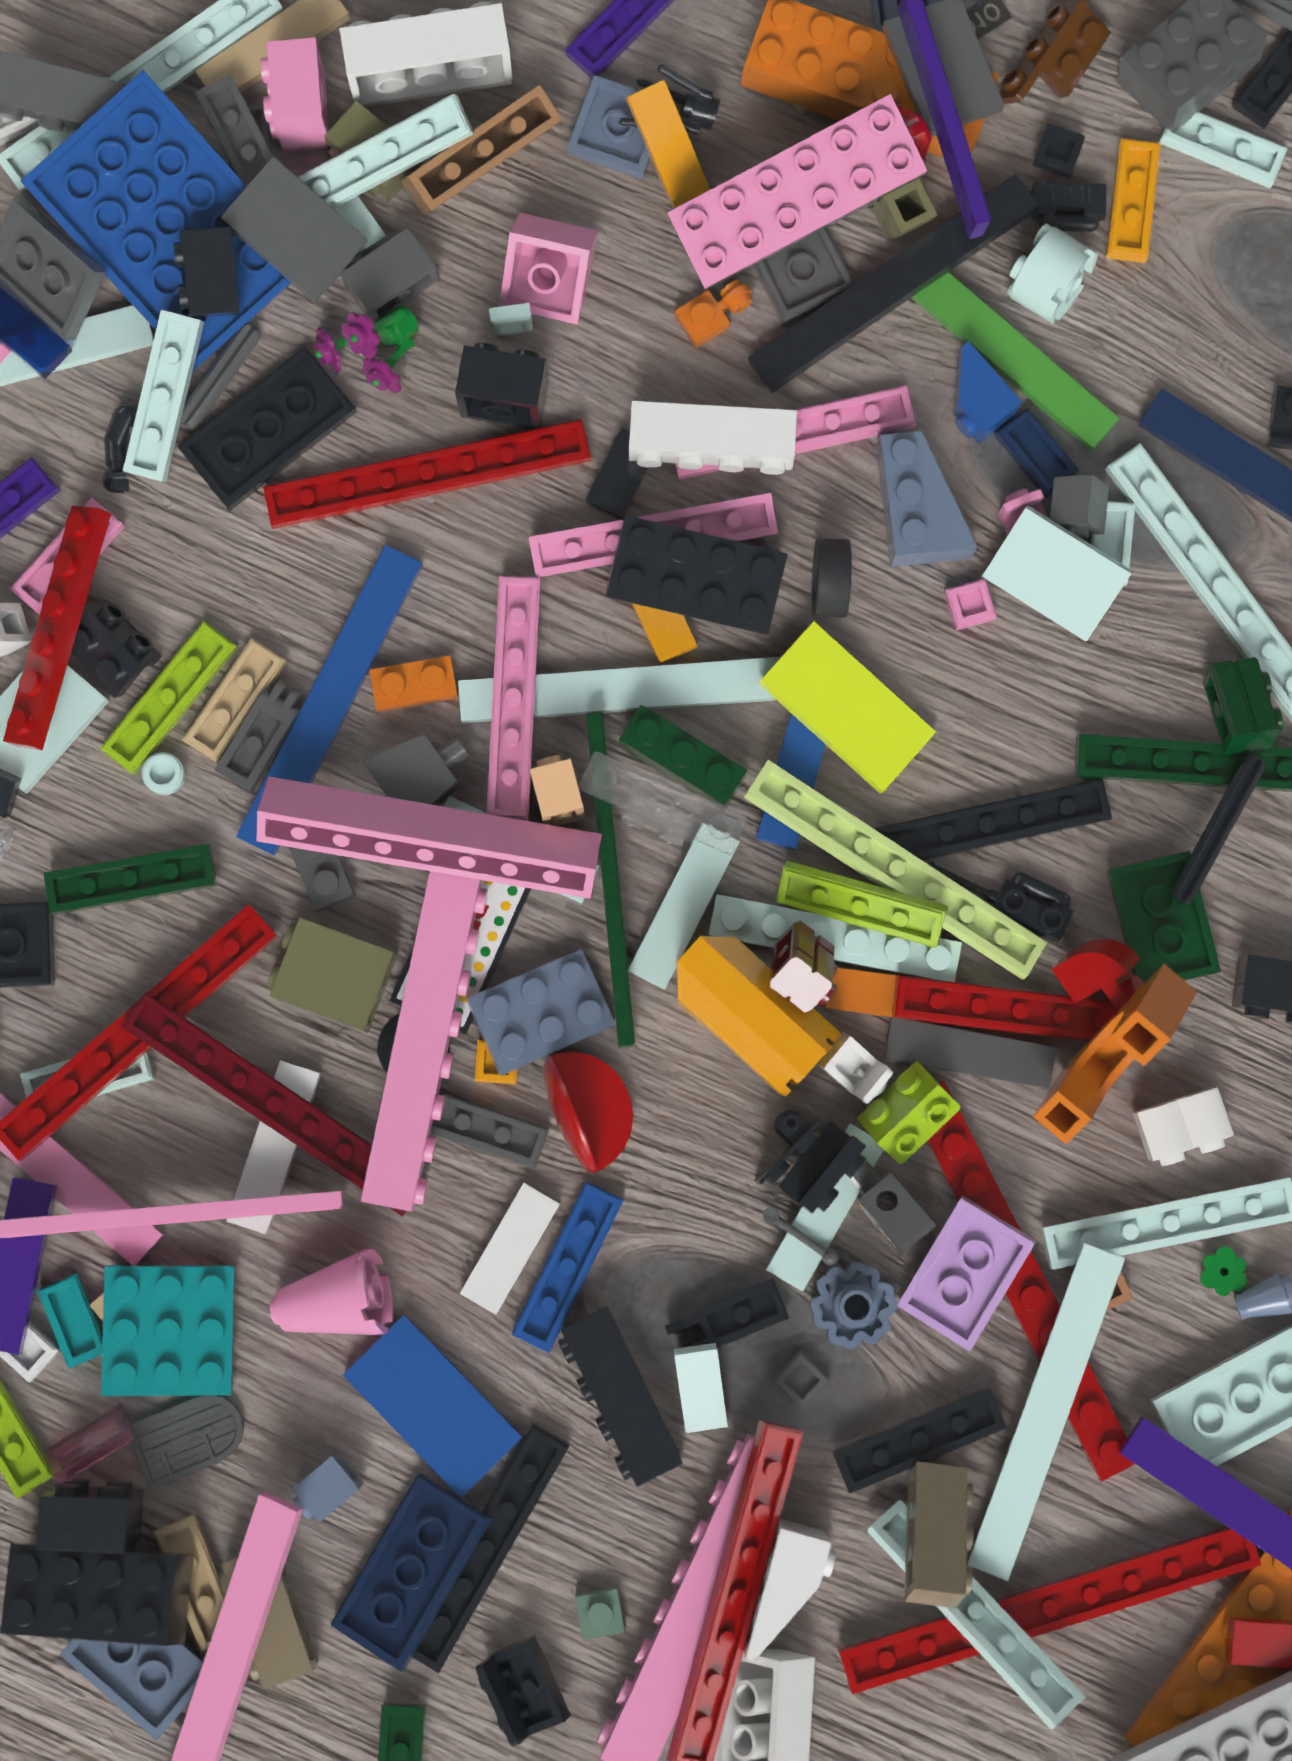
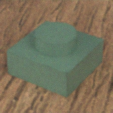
M617 1586L575 1594L583 1640L625 1632Z

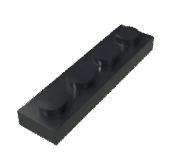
M986 1387L832 1451L846 1488L849 1494L911 1469L916 1462L930 1461L1007 1429V1426L991 1388Z

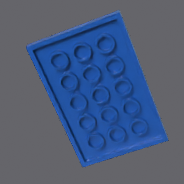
M144 70L21 180V183L78 246L106 271L105 275L155 330L161 310L190 317L189 309H181L178 284H186L184 267H176L173 242L181 241L180 231L227 227L220 221V217L247 187ZM232 231L240 315L194 318L204 321L193 372L291 284Z

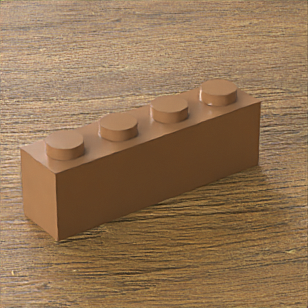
M539 84L475 128L473 135L445 149L403 178L401 183L422 215H425L556 125L562 118Z

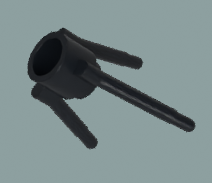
M662 64L659 65L657 69L661 74L689 91L685 96L668 89L673 101L683 104L680 116L687 118L686 122L682 121L686 132L699 135L701 128L710 131L718 113L720 99L713 97L714 92L700 88ZM638 78L636 81L637 85L643 88L654 84V82L652 83L642 78ZM623 117L619 119V124L622 126L638 127L634 118Z

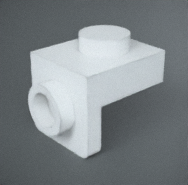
M844 1032L817 1063L820 1068L848 1093L866 1104L883 1092L887 1085V1080L893 1074V1071L888 1066L876 1060L857 1041Z

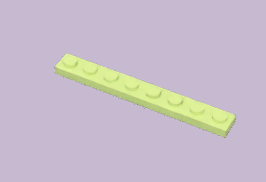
M767 760L744 795L745 799L878 886L948 905L942 928L1021 980L1029 975L1047 944L1040 937L770 760Z

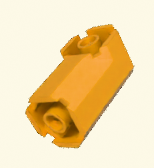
M700 936L677 961V1004L701 1026H705L782 1098H785L791 1092L786 1086L787 1082L793 1087L796 1083L798 1084L832 1047L826 1040L830 1039L834 1043L842 1034L814 1008L811 1011L804 1012L790 1002V996L783 997L771 988V969L736 937Z

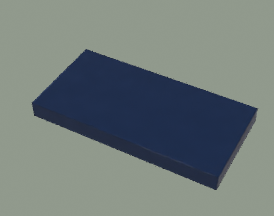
M418 1473L330 1625L399 1672L405 1671L492 1518L424 1474Z

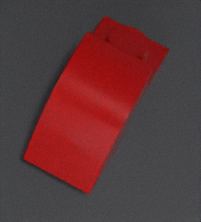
M1102 938L1088 941L1065 954L1051 969L1074 1003L1102 989L1117 1012L1144 985L1143 981L1139 977L1134 976L1130 971L1140 960V957L1127 945L1112 939Z

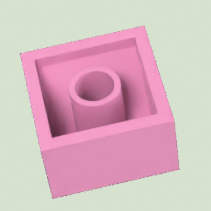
M519 213L509 233L499 307L529 303L531 314L578 324L591 274L598 230Z

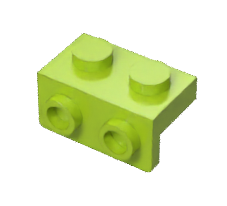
M916 1061L906 1071L901 1073L897 1080L876 1100L872 1101L857 1119L884 1151L898 1164H903L960 1110V1105L942 1088L927 1069Z

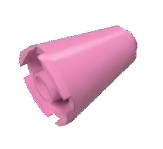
M373 1249L362 1250L278 1289L275 1299H272L270 1302V1314L273 1322L276 1325L279 1324L285 1332L361 1335L388 1333L390 1329L384 1325L393 1321V1297L388 1275L380 1276L376 1266L383 1264L381 1256Z

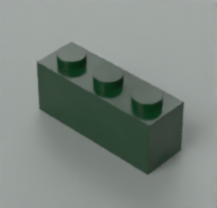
M640 705L619 738L620 749L722 812L726 810L746 778L747 769L643 705Z

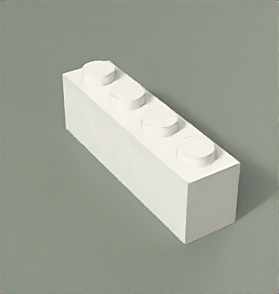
M632 401L629 461H637V465L650 468L659 467L661 463H678L679 468L687 470H698L703 465H715L725 472H740L744 470V467L760 468V472L765 474H782L785 470H792L797 410Z

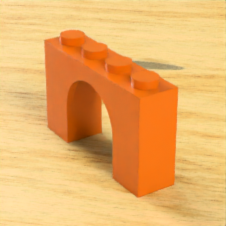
M1163 964L1065 1065L1033 1117L1062 1142L1067 1144L1092 1119L1109 1089L1129 1064L1136 1059L1145 1066L1171 1040L1197 991Z

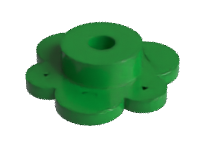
M1220 1247L1214 1255H1206L1203 1258L1202 1264L1205 1269L1200 1274V1282L1204 1287L1209 1289L1215 1288V1292L1219 1296H1227L1231 1290L1241 1291L1246 1287L1247 1277L1243 1272L1246 1270L1247 1263L1243 1258H1236L1235 1252L1231 1248ZM1222 1268L1226 1270V1273L1223 1276L1220 1273V1270Z

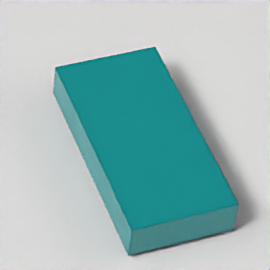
M75 1273L38 1289V1295L68 1369L101 1356L103 1330L95 1311L89 1306L91 1301L80 1273Z

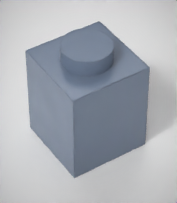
M336 1451L292 1488V1491L296 1494L293 1502L295 1505L303 1508L302 1514L307 1519L314 1517L320 1523L359 1490L363 1483Z

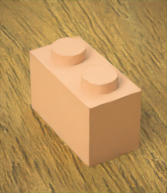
M557 755L537 761V767L530 769L543 823L561 826L584 820V807L571 759L562 761L561 756Z

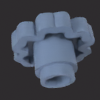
M852 1262L845 1271L840 1267L832 1266L825 1275L817 1279L816 1288L820 1295L812 1298L809 1306L813 1313L814 1325L820 1329H827V1338L832 1344L842 1345L847 1349H855L862 1340L869 1345H874L881 1339V1336L886 1335L890 1331L891 1324L887 1316L893 1314L897 1309L894 1288L887 1282H879L880 1275L875 1267Z

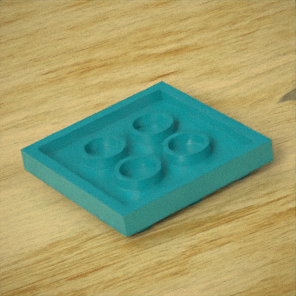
M235 1265L104 1266L101 1396L231 1395Z

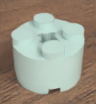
M1044 224L1033 241L1035 247L1028 257L1021 255L1010 272V277L1014 280L1007 294L1018 304L1047 322L1054 324L1055 319L1060 320L1079 296L1085 286L1081 283L1084 277L1082 273L1084 270L1090 274L1092 273L1098 253L1060 229Z

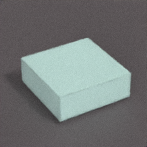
M529 303L489 308L493 335L502 336L533 330Z

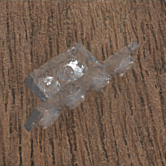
M599 752L593 753L579 785V789L582 792L615 805L616 812L623 815L621 821L640 830H644L645 825L661 831L659 835L661 839L682 847L683 842L692 845L693 841L696 840L731 855L747 822L746 815Z

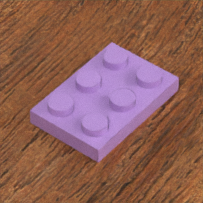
M962 1196L897 1306L966 1350L971 1351L1035 1245L1036 1240Z

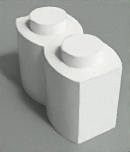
M1218 1087L1203 1089L1132 1112L1148 1161L1159 1160L1161 1166L1185 1160L1184 1152L1199 1147L1201 1154L1221 1149L1226 1146L1224 1139L1234 1136Z

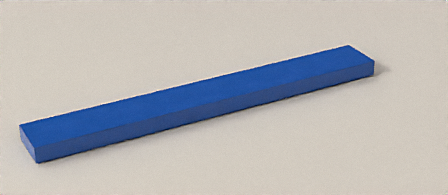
M387 545L384 546L236 835L238 839L273 856L276 855L280 845L256 841L257 810L268 776L313 783L423 567L422 562Z

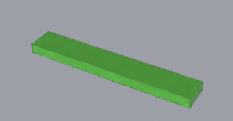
M949 272L911 297L964 344L969 341L993 369L1090 452L1119 421V417Z

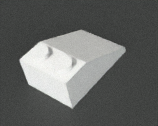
M780 1518L744 1648L746 1659L755 1661L820 1587L823 1575L830 1577L836 1551L832 1550L833 1545L825 1531Z

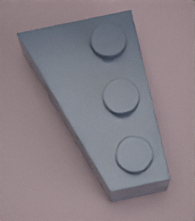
M915 431L881 435L876 451L890 567L971 559L977 549V545L923 432Z

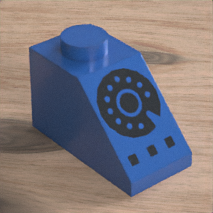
M968 341L962 346L957 359L953 415L956 417L955 423L958 429L967 438L973 436L981 444L1017 414L1022 401Z

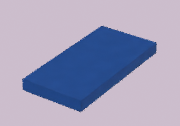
M404 1314L389 1328V1332L384 1333L343 1376L452 1490L462 1498L523 1435Z

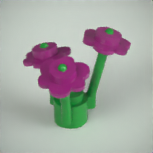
M398 305L375 322L367 314L359 316L357 313L352 312L347 316L348 322L342 325L344 337L334 342L322 328L316 329V342L313 343L316 357L319 358L323 365L329 364L336 373L341 372V359L337 350L350 345L351 350L355 354L362 353L366 357L363 361L362 371L372 386L381 391L388 389L393 393L400 392L401 385L399 383L401 379L396 373L392 372V369L403 354L415 346L411 336L417 333L419 329L416 317L407 307ZM380 340L386 346H397L386 363L380 359H375V361L371 359L377 354L376 345L380 343Z

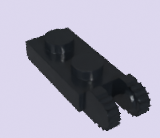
M771 1278L695 1309L696 1313L665 1325V1329L668 1335L678 1334L687 1330L688 1327L700 1323L706 1338L685 1343L679 1346V1348L716 1343L717 1348L787 1320L789 1315L774 1278Z

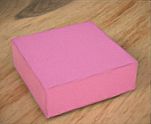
M985 578L948 588L944 591L956 631L996 619L997 616Z

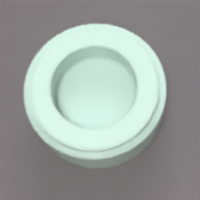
M159 752L151 755L145 761L142 768V778L145 785L154 793L170 795L177 792L184 784L186 777L185 768L182 762L174 755L167 752Z

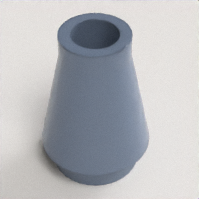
M1276 1273L1248 1290L1234 1295L1233 1297L1241 1319L1292 1314V1278L1290 1274L1279 1276Z

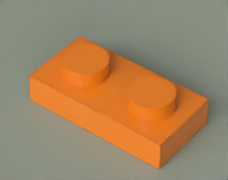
M451 655L369 670L377 712L458 699Z

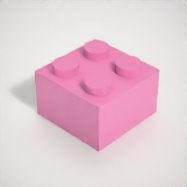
M316 38L267 41L268 57L261 58V72L263 82L267 83L268 97H264L263 102L266 122L270 123L272 139H279L283 153L328 149L324 137L330 130L326 74Z

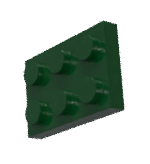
M1190 851L1112 868L1106 871L1124 943L1140 957V960L1131 969L1132 974L1139 977L1144 984L1163 964L1184 981L1221 972L1200 889L1193 902L1189 905L1179 903L1170 896L1172 888L1191 855Z

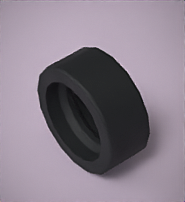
M818 538L815 542L812 569V611L815 617H846L848 614L852 573V553L849 539Z

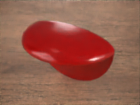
M564 1052L547 1057L543 1067L544 1082L558 1127L579 1163L589 1172H598L610 1165L621 1154L630 1137L633 1124V1110L628 1090L620 1076L608 1064L594 1056L579 1052Z

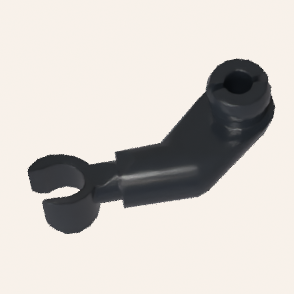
M123 403L115 407L104 436L105 464L109 469L104 472L102 483L103 487L112 493L129 492V482L123 471V463L126 459L124 443L130 427L134 426L138 405Z

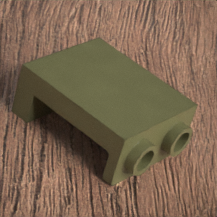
M299 917L297 925L290 924L284 936L282 948L287 949L281 965L275 963L270 972L267 987L272 989L269 996L368 1033L398 955L393 951Z

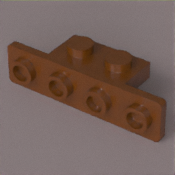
M1060 0L1058 4L1048 11L1044 18V26L1038 35L1026 44L1023 49L1024 56L1016 68L1008 72L1002 80V89L999 93L1004 104L1021 102L1038 76L1059 98L1070 96L1111 34L1108 28L1086 6L1089 0Z

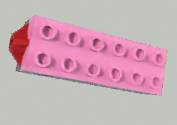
M891 94L673 209L667 214L705 291L878 201L884 195L923 177L927 172L924 163L932 137L921 114L897 106Z

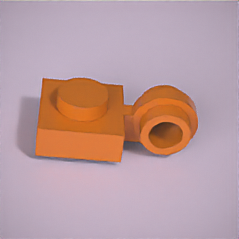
M735 280L720 291L722 297L720 302L717 303L710 291L707 290L676 309L674 317L695 349L730 328V321L724 313L730 310L732 314H738L749 307L753 302L750 296L752 290L748 284H742L740 280Z

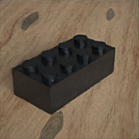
M624 515L605 597L768 635L788 554Z
M34 1543L10 1544L0 1634L156 1646L185 1644L193 1554L128 1550L125 1553L36 1550V1544Z

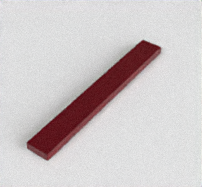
M147 992L144 993L121 1026L122 1028L363 1190L372 1144ZM389 1207L402 1217L406 1210Z

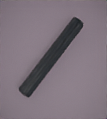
M1250 754L1243 758L1170 892V896L1179 903L1189 905L1196 897L1266 768V763L1260 758Z

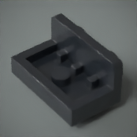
M103 600L84 606L71 654L113 698L123 696L143 669L156 664L161 659V655L153 647L151 640L143 633L138 632L125 618L124 612L117 605L108 600Z
M829 1122L820 1132L819 1138L804 1152L780 1182L779 1188L809 1213L813 1214L817 1208L825 1212L840 1193L834 1186L845 1174L851 1179L866 1161V1158L861 1155L866 1145L855 1136H849L833 1122Z
M535 1635L493 1652L476 1666L480 1687L487 1694L496 1713L498 1726L502 1733L506 1735L511 1747L521 1744L532 1734L565 1722L572 1716Z

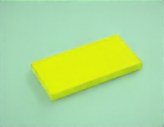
M814 621L758 682L759 685L880 794L888 788L936 733L934 729Z

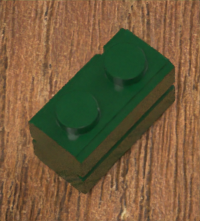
M1256 657L1238 659L1235 662H1232V660L1217 662L1210 665L1202 683L1224 753L1230 755L1244 753L1247 750L1257 751L1272 747L1279 732L1283 729V717L1281 710L1278 707L1272 706L1270 699L1272 684L1268 672L1261 671Z

